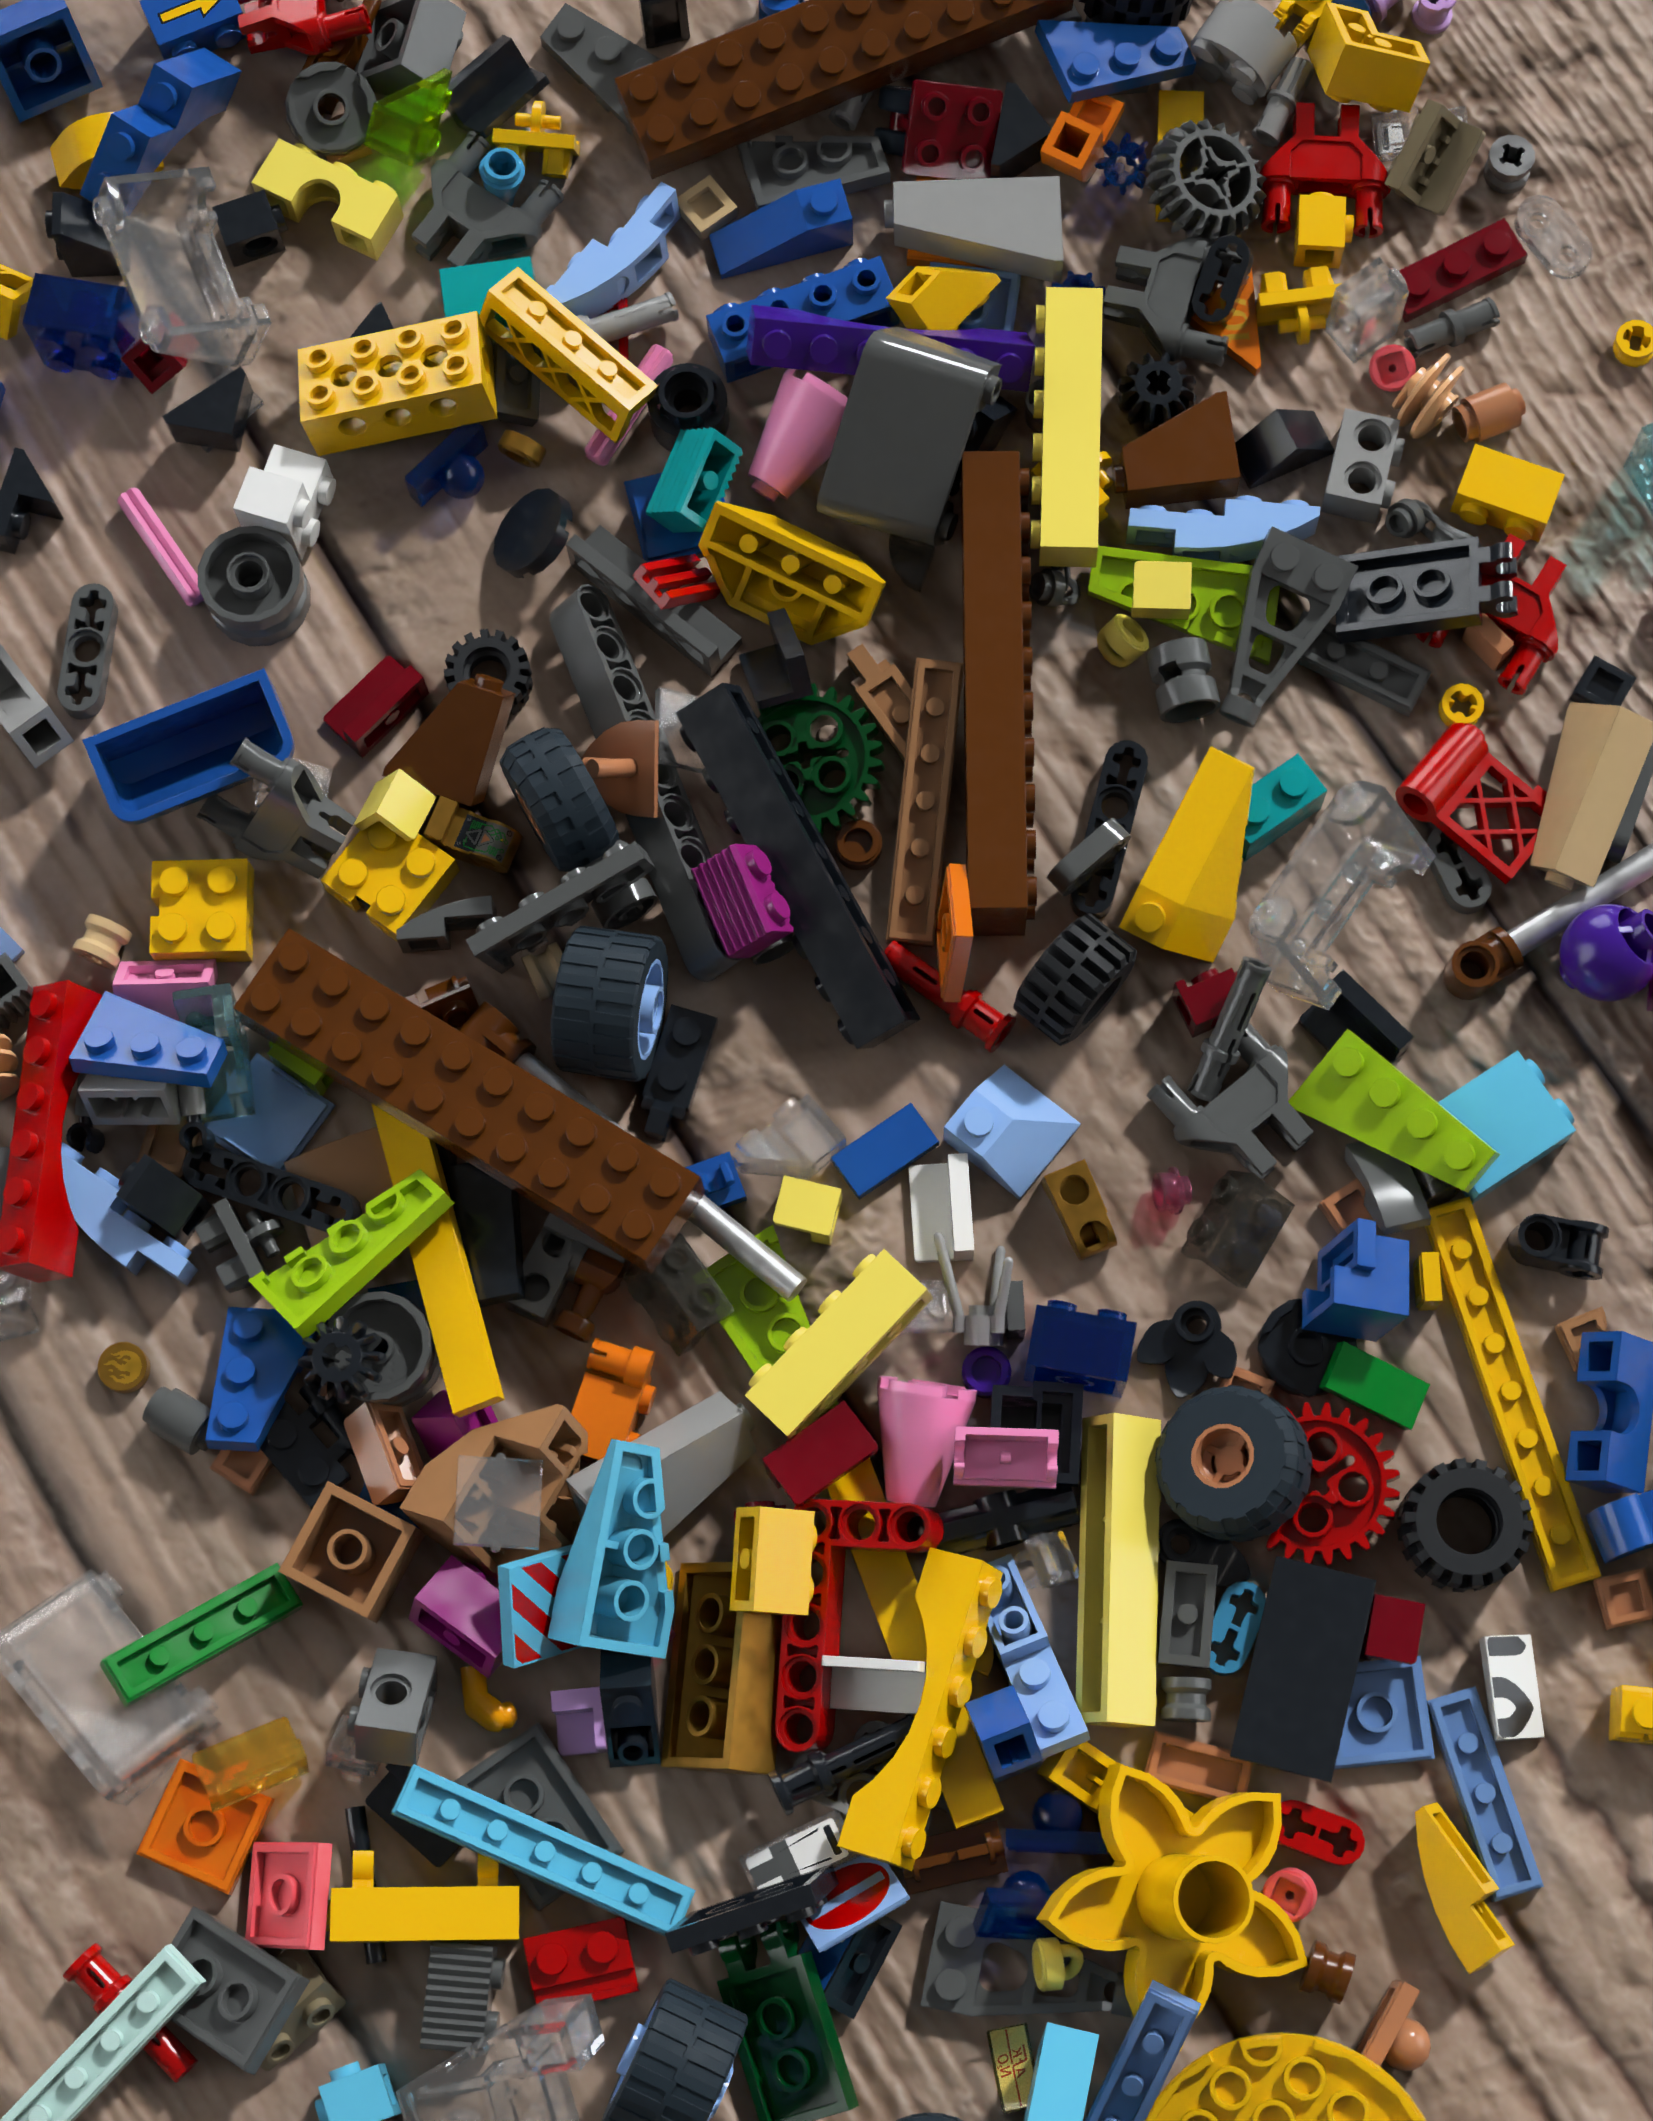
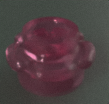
M1174 1166L1169 1167L1168 1172L1155 1173L1152 1180V1197L1154 1205L1159 1212L1169 1211L1171 1214L1179 1215L1182 1213L1184 1205H1188L1191 1202L1192 1188L1188 1176H1179L1180 1172Z

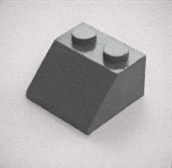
M449 0L383 1L371 25L372 34L367 35L369 40L354 71L359 72L367 79L374 93L416 102L436 95L437 91L451 79L450 67L455 51L463 39L462 27L467 12Z

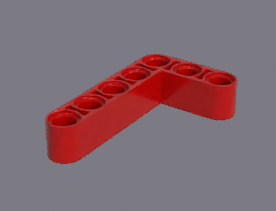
M811 1499L801 1507H794V1510L815 1511V1513L823 1511L827 1524L822 1534L817 1536V1543L812 1552L811 1562L812 1565L818 1561L823 1568L822 1581L814 1587L813 1598L809 1603L808 1615L814 1612L819 1618V1632L812 1639L806 1637L803 1625L808 1615L782 1616L775 1731L779 1743L785 1749L799 1753L822 1751L827 1748L833 1739L836 1709L830 1708L832 1667L821 1666L822 1655L839 1656L846 1549L909 1553L928 1552L930 1547L936 1548L940 1544L944 1535L943 1521L934 1510L911 1503ZM871 1513L875 1519L874 1532L870 1537L862 1539L858 1531L859 1521L864 1515ZM920 1515L924 1521V1532L918 1540L912 1542L907 1536V1525L911 1518ZM811 1664L816 1671L817 1679L812 1689L806 1691L801 1685L800 1675L803 1668ZM807 1716L813 1724V1733L811 1738L803 1743L797 1735V1725L802 1717Z

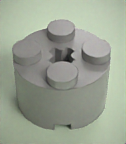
M1220 0L1192 39L1190 47L1197 59L1194 70L1201 78L1210 83H1216L1218 79L1232 86L1231 91L1237 99L1245 104L1254 105L1258 98L1265 96L1297 50V43L1290 31H1288L1285 37L1282 36L1275 28L1280 20L1260 4L1252 0H1232V2Z

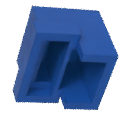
M1357 1218L1318 1252L1317 1290L1306 1288L1302 1293V1329L1376 1342L1409 1317V1241L1376 1235V1221Z

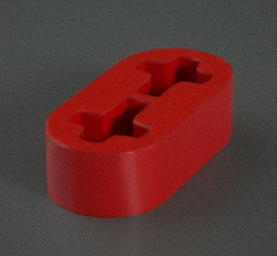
M1291 1799L1281 1802L1282 1816L1289 1815L1292 1809L1300 1812L1298 1821L1314 1829L1311 1835L1295 1832L1291 1838H1287L1283 1835L1285 1827L1282 1825L1278 1844L1335 1866L1352 1864L1360 1858L1364 1851L1365 1838L1363 1831L1356 1823L1302 1801ZM1341 1828H1345L1348 1830L1347 1839L1354 1843L1353 1850H1345L1340 1854V1857L1332 1854L1334 1845L1318 1838L1320 1831L1337 1834Z

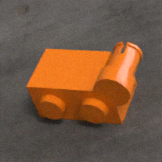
M595 1338L591 1347L594 1349L593 1352L595 1354L589 1352L586 1368L592 1370L585 1372L571 1412L588 1432V1453L580 1456L581 1461L593 1464L604 1458L611 1439L631 1442L641 1436V1434L634 1432L640 1414L648 1416L657 1387L650 1385L652 1381L650 1372L655 1357L654 1351L638 1346L631 1350L602 1341L600 1338Z

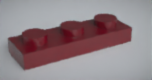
M1503 218L1385 277L1382 287L1404 322L1407 323L1524 264L1528 254L1506 219Z

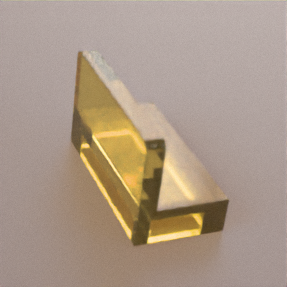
M287 1717L278 1718L197 1751L192 1755L193 1764L212 1812L309 1773L307 1756L300 1739H296Z

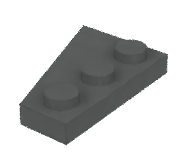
M776 135L775 141H752L751 139L736 146L757 210L794 190L839 178L841 179L845 195L891 183L890 169L878 136H823L819 141H793V136Z

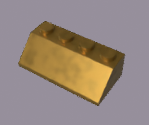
M733 1562L681 1563L661 1767L745 1775H768L767 1773L775 1770L777 1754L775 1721L783 1615L729 1611Z

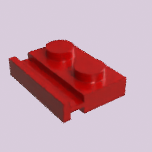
M615 1917L523 1938L537 2014L640 1991L625 1918Z

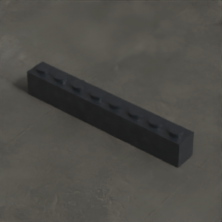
M721 683L677 711L676 715L682 724V727L679 729L681 737L689 749L697 752L705 766L702 769V775L710 789L715 793H719L727 809L724 811V815L729 826L736 834L742 835L746 844L756 845L768 857L772 866L771 880L775 884V889L785 898L790 908L789 923L794 927L793 932L795 933L792 935L793 945L803 959L810 961L817 974V977L814 979L815 985L821 996L827 1002H832L840 1017L837 1020L838 1028L845 1040L851 1045L854 1044L856 1049L874 1048L921 1020L739 685Z

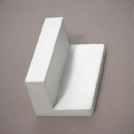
M968 1153L948 1154L947 1163L910 1166L909 1185L914 1260L917 1263L939 1262L934 1242V1234L937 1232L943 1234L950 1261L974 1260Z
M822 1655L821 1666L832 1667L830 1708L908 1714L917 1713L926 1678V1662Z

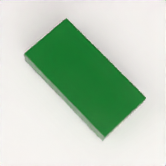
M1343 1341L1337 1343L1319 1388L1403 1430H1412L1430 1384Z

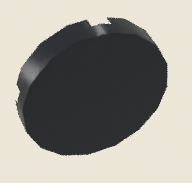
M550 488L536 489L524 495L510 508L495 536L493 554L497 565L516 578H524L523 574L528 572L535 575L544 571L556 560L568 540L569 532L565 530L567 519L572 522L573 518L569 502Z
M1298 1298L1288 1300L1271 1312L1260 1330L1257 1351L1261 1368L1270 1380L1275 1381L1274 1385L1288 1394L1310 1398L1329 1393L1319 1388L1337 1343L1344 1341L1356 1348L1358 1347L1357 1338L1302 1329V1299Z

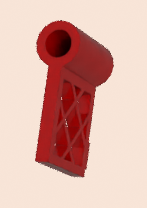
M1453 723L1448 726L1400 784L1395 792V796L1400 807L1408 815L1422 822L1433 823L1504 884H1507L1533 853L1538 829H1521L1517 807H1529L1542 817L1547 792L1539 785L1532 789L1488 752L1485 736L1478 727L1469 723ZM1486 772L1502 784L1503 798L1483 797L1480 779ZM1471 791L1472 798H1465ZM1474 808L1478 830H1465L1450 818L1451 814L1455 809ZM1485 808H1506L1509 829H1489ZM1511 839L1514 859L1509 866L1493 854L1491 840ZM1523 839H1529L1524 846Z

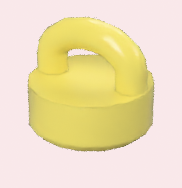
M1116 614L1097 635V645L1102 656L1110 664L1120 668L1129 666L1149 648V640L1143 628L1134 619L1125 614Z
M1057 1937L1038 1938L1032 1946V1966L1037 1987L1042 1992L1062 1990L1064 1981L1074 1978L1080 1972L1084 1962L1083 1952L1076 1945L1060 1944ZM1070 1957V1963L1064 1967L1063 1958Z

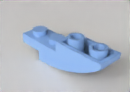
M660 182L650 195H646L640 200L635 214L624 227L618 228L613 233L608 247L592 239L582 252L576 253L571 258L566 272L555 285H550L546 291L575 316L587 315L589 319L598 317L613 308V305L621 299L627 298L634 293L669 258L665 236L681 217L676 189Z
M1248 495L1239 496L1235 499H1226L1222 516L1214 515L1212 512L1204 509H1192L1184 513L1167 511L1164 507L1158 505H1144L1139 509L1130 508L1126 544L1172 548V555L1230 563L1248 561L1257 557L1265 537L1272 526L1301 540L1314 535L1320 517V507L1309 506L1307 502L1302 500H1286L1282 503L1262 502L1260 498Z
M62 1142L61 1157L66 1193L74 1219L83 1231L115 1261L135 1276L146 1261L149 1260L187 1286L198 1271L187 1260L192 1252L169 1236L163 1242H160L148 1234L152 1225L134 1212L127 1209L125 1214L121 1216L127 1206L116 1196L120 1190L118 1186L119 1179L99 1167L95 1174L80 1165L85 1157Z
M1008 1554L988 1562V1564L1003 1572L1001 1578V1598L997 1606L991 1611L986 1629L1009 1686H1014L1027 1714L1042 1759L1089 1741V1731L1052 1651L1048 1635L1012 1555Z

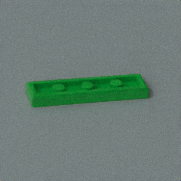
M273 1564L102 1659L99 1665L124 1707H129L301 1610L303 1603L287 1577L278 1572L280 1569L279 1564Z

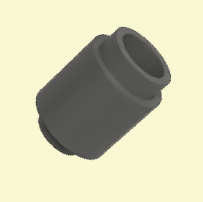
M164 1386L159 1388L149 1400L142 1417L143 1421L150 1425V1431L190 1455H194L200 1449L203 1451L208 1450L205 1438L211 1408L178 1388L172 1391Z

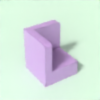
M600 1687L550 1691L552 1712L556 1715L559 1754L562 1756L608 1752Z

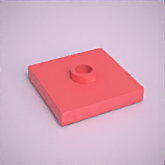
M253 1842L245 1933L247 1940L260 1948L324 1950L332 1843Z

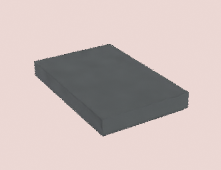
M539 1723L530 1727L454 1781L459 1785L611 1853L620 1855L625 1851ZM510 1868L538 1911H541L566 1893Z
M193 1906L171 1944L207 1982L170 2020L243 2071L255 2075L310 1980L210 1914Z

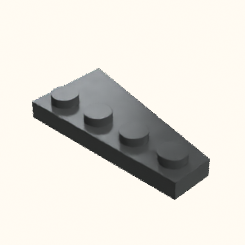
M565 3L540 36L542 47L579 84H584L596 96V101L607 112L611 111L626 126V131L634 138L619 102L614 78L661 59Z
M635 841L631 844L627 842L617 844L602 855V861L588 869L580 867L568 872L560 879L561 884L547 893L536 892L525 897L519 902V909L504 918L496 916L484 921L476 928L477 933L466 939L473 955L503 974L515 965L511 956L525 949L528 952H535L548 943L547 931L553 927L572 926L583 919L589 911L587 905L594 899L597 903L607 902L654 870L655 866L647 851Z

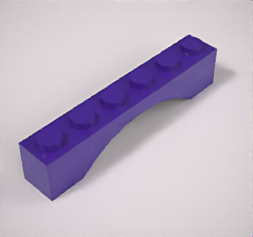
M751 305L746 353L750 365L855 375L863 349L870 335L875 330L891 327L845 321L798 309ZM987 328L966 330L907 329L1002 364L998 377L1002 378L1001 389L1029 391L1035 345L1026 332Z

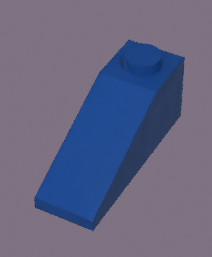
M841 179L794 190L710 234L709 238L721 279L853 245V218Z

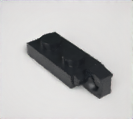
M671 1004L642 1093L641 1108L650 1111L644 1132H647L646 1137L665 1142L672 1118L684 1120L686 1112H690L718 1026V1017Z

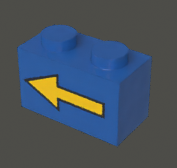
M238 0L139 1L163 60L204 47L209 51L229 48L236 45L240 40L247 38V34L242 35L239 29L238 15L243 14Z

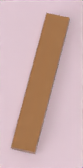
M916 658L885 935V942L888 943L895 940L899 944L930 948L934 946L964 663Z

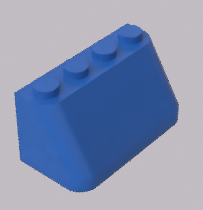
M264 668L82 740L110 810L119 820L131 825L148 822L255 779L237 767L229 765L245 737L281 761L285 758L290 760L295 750L294 739L276 689Z

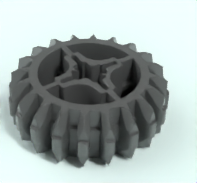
M1207 118L1199 121L1197 124L1190 120L1183 123L1179 128L1170 129L1163 136V140H1160L1153 147L1152 157L1147 161V166L1145 167V170L1150 175L1146 178L1144 187L1154 191L1150 196L1148 204L1159 205L1162 209L1158 220L1168 218L1173 223L1171 233L1183 229L1186 238L1201 236L1209 238V242H1214L1223 236L1242 234L1249 227L1248 224H1251L1258 217V213L1261 211L1259 206L1263 204L1267 196L1260 188L1263 187V183L1267 178L1257 173L1262 160L1251 158L1250 153L1253 145L1243 146L1239 142L1240 131L1228 135L1224 122L1212 128Z

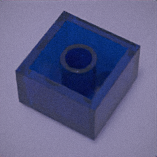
M35 273L22 324L43 364L52 370L69 373L75 369L91 372L93 375L107 380L117 379L118 376L133 379V372L120 358L144 336L145 327L127 288Z
M1048 1300L1047 1306L1037 1305L1023 1381L1084 1384V1392L1122 1398L1128 1380L1137 1322L1126 1321L1127 1314L1110 1309H1098L1097 1315L1077 1312V1305L1060 1300Z

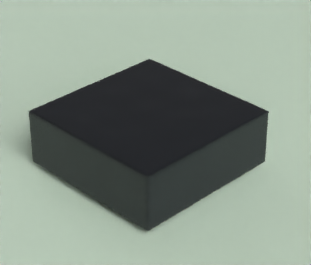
M1594 655L1569 700L1577 703L1621 706L1636 677Z

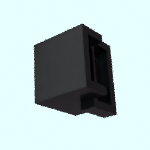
M1033 1380V1387L993 1385L989 1427L1059 1430L1056 1486L1078 1487L1084 1384Z

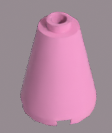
M787 368L783 374L748 475L754 480L751 488L771 502H775L778 496L787 500L830 458L848 400L841 392L806 372L802 380L795 377L797 369Z
M878 1376L877 1396L886 1500L895 1503H911L922 1507H936L954 1460L955 1426H967L976 1403L977 1390L925 1380L912 1379L904 1382L898 1381V1377Z

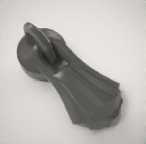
M1417 499L1399 500L1390 506L1385 518L1388 531L1395 537L1411 538L1419 532L1432 542L1473 537L1445 523L1433 513L1430 506ZM1432 521L1436 524L1433 532L1425 526L1426 523Z
M1051 566L1052 569H1043L1032 576L1029 594L1040 606L1055 608L1058 605L1071 606L1078 603L1081 597L1080 587L1076 580L1071 578L1070 567H1064V575L1058 570L1061 567ZM1070 586L1073 594L1071 596H1064Z

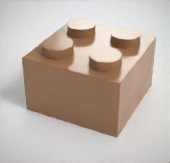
M327 1481L278 1572L359 1615L378 1623L425 1534L408 1522Z

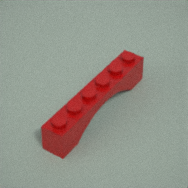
M69 980L33 987L0 1219V1270L37 1283L73 1277L79 1232L70 1209L63 1180L61 1157L62 1128L68 1099L79 1073L73 1072L69 1056L102 995Z

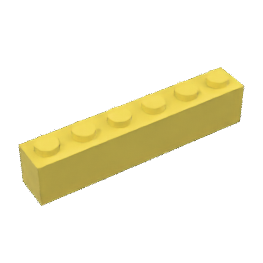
M1046 287L1045 305H1036L1035 334H1044V347H1035L1034 376H1043V390H1034L1033 419H1042V433H1033L1032 462H1041V476H1032L1031 505H1040V520H1031L1030 549H1039V566L1096 567L1103 288Z
M1119 1413L1082 1418L1075 1702L1087 1725L1131 1728L1155 1726L1157 1614L1159 1604L1158 1561L1160 1553L1159 1507L1161 1502V1491L1156 1478L1157 1467L1155 1462L1156 1448L1161 1439V1420Z

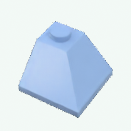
M1004 1064L974 1089L946 1123L943 1140L959 1153H968L969 1161L1020 1200L1077 1131L1081 1123Z

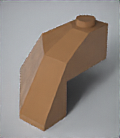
M559 1404L472 1429L424 1466L399 1508L424 1534L466 1563L476 1566L483 1573L498 1580L499 1565L573 1544L581 1519L566 1479L580 1471V1456L588 1453V1432L565 1406Z

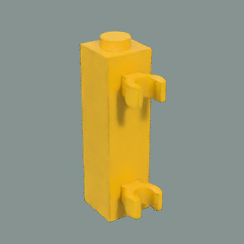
M353 1851L352 1888H331V1900H328L326 1932H330L331 1943L518 1941L519 1886H498L499 1862L478 1853L477 1886L374 1887V1851Z

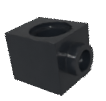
M265 190L212 207L234 267L286 250L280 233L288 231L279 204L270 206Z

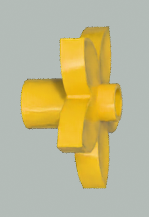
M1122 1764L1109 1765L1100 1791L1098 1820L1102 1839L1114 1863L1112 1866L1086 1869L1070 1877L1052 1893L1036 1920L1058 1938L1080 1948L1110 1952L1128 1949L1124 1963L1123 1980L1125 1996L1133 2017H1135L1152 1980L1201 2003L1198 2016L1203 2010L1211 1992L1214 1965L1230 1973L1258 1978L1282 1976L1308 1966L1300 1935L1288 1914L1275 1901L1262 1893L1254 1891L1251 1884L1269 1865L1277 1849L1282 1826L1281 1793L1238 1792L1218 1797L1202 1806L1189 1818L1181 1800L1175 1793L1151 1774Z

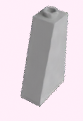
M1060 176L893 182V199L884 200L885 228H894V246L1049 282H1062L1063 239Z
M720 1391L631 1441V1443L660 1448L665 1510L661 1513L663 1538L756 1452L750 1433L755 1428L750 1413L743 1404L738 1403L735 1405ZM604 1458L566 1479L581 1520Z

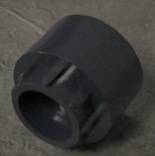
M683 363L667 368L655 378L653 382L658 387L654 397L647 404L652 432L662 447L671 452L681 429L685 431L692 428L703 430V427L706 429L710 427L726 436L730 422L727 392L722 380L716 373L702 365ZM687 405H694L699 408L693 412H679L682 407Z

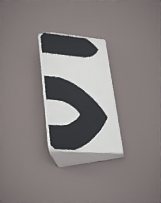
M1531 1634L1482 1637L1479 1639L1490 1727L1494 1742L1544 1738Z

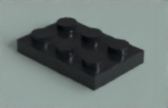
M830 1864L690 1912L665 1933L671 1953L689 1948L691 1956L699 1955L717 1948L721 1945L720 1940L731 1936L734 1932H737L739 1940L768 1930L767 1924L780 1919L781 1916L785 1915L787 1923H793L817 1913L816 1908L828 1902L826 1896L839 1884L833 1865Z

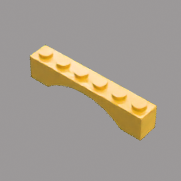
M932 1547L929 1548L915 1593V1599L923 1619L927 1645L926 1678L920 1705L909 1733L893 1758L872 1781L852 1796L837 1844L838 1847L910 1871L913 1870L915 1860L921 1856L926 1843L925 1827L931 1809L935 1807L941 1795L942 1784L940 1778L946 1758L951 1756L956 1746V1725L961 1709L966 1706L965 1703L969 1701L971 1696V1676L977 1658L983 1654L986 1647L988 1620L992 1609L997 1606L1002 1594L1001 1578L1003 1572L985 1561Z

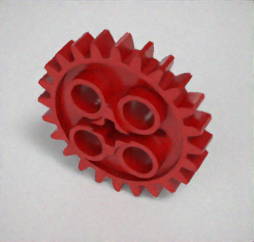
M1305 1402L1302 1417L1296 1418L1292 1411L1286 1407L1303 1428L1307 1436L1308 1446L1317 1438H1327L1337 1448L1335 1455L1327 1461H1317L1312 1458L1311 1475L1314 1474L1318 1479L1325 1477L1348 1456H1352L1355 1461L1352 1465L1328 1479L1326 1482L1328 1493L1321 1495L1320 1492L1315 1490L1308 1494L1302 1500L1294 1516L1281 1525L1278 1530L1270 1534L1266 1548L1268 1551H1272L1282 1543L1286 1546L1285 1558L1292 1559L1297 1551L1304 1552V1562L1312 1564L1315 1554H1322L1327 1568L1332 1567L1333 1553L1340 1551L1343 1558L1349 1563L1352 1561L1351 1546L1354 1544L1358 1545L1365 1552L1370 1551V1544L1366 1537L1369 1532L1381 1538L1385 1536L1383 1527L1377 1522L1379 1518L1394 1520L1395 1512L1384 1505L1385 1501L1400 1499L1399 1491L1387 1487V1483L1400 1478L1399 1470L1385 1469L1384 1467L1385 1464L1394 1458L1393 1450L1378 1452L1377 1447L1384 1439L1383 1433L1380 1432L1367 1437L1365 1433L1369 1420L1365 1417L1353 1426L1349 1423L1350 1408L1346 1407L1340 1416L1335 1418L1331 1415L1330 1403L1325 1402L1320 1415H1313L1311 1406L1308 1402ZM1352 1477L1363 1480L1368 1487L1367 1495L1362 1500L1356 1502L1345 1500L1339 1492L1340 1484ZM1308 1508L1321 1509L1328 1517L1327 1525L1318 1532L1305 1531L1299 1524V1517L1302 1512Z

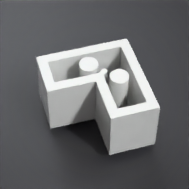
M274 444L264 470L249 466L233 509L241 527L261 526L278 532L292 544L298 559L302 561L307 547H313L317 541L320 531V521L318 518L323 505L328 506L334 497L336 479L333 478L326 459Z

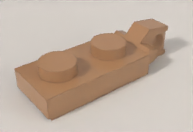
M861 644L846 654L848 656L847 663L857 677L850 682L851 686L855 691V696L904 762L912 687L895 664L890 665L886 659L877 664L865 646Z

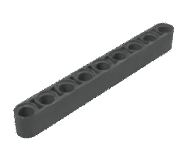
M581 585L550 613L549 620L595 739L605 730L620 722L657 720L608 598L600 589L593 585ZM659 726L658 818L625 815L636 843L647 851L655 866V869L649 872V875L686 968L696 979L702 982H710L743 958H727L692 875V868L698 867L700 863L706 862L712 856Z

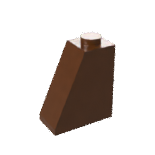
M1227 391L1211 395L1121 448L1119 465L1112 466V477L1115 494L1123 493L1125 509L1140 508L1144 505L1159 506L1237 496L1240 471Z
M476 674L475 679L470 678L459 681L388 762L382 776L386 777L400 768L431 793L468 806L484 802L516 693L502 689L504 684L502 680L484 674Z

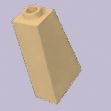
M1570 702L1530 866L1547 873L1544 881L1572 891L1574 884L1588 887L1595 886L1653 743V721L1622 706Z

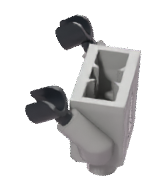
M79 1073L75 1115H79V1122L73 1124L66 1134L68 1144L75 1150L83 1151L84 1140L87 1137L85 1144L88 1151L94 1154L102 1151L105 1145L104 1134L99 1129L94 1128L93 1125L180 1124L182 1116H186L187 1124L179 1132V1141L186 1150L192 1154L194 1153L192 1141L194 1136L202 1133V1144L208 1151L213 1150L216 1141L212 1131L202 1125L201 1114H206L203 1087Z

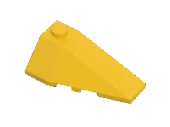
M1212 746L1209 748L1154 854L1119 928L1161 949L1211 963L1215 961L1236 916L1237 892L1242 870L1243 846L1246 826L1248 824L1255 767Z

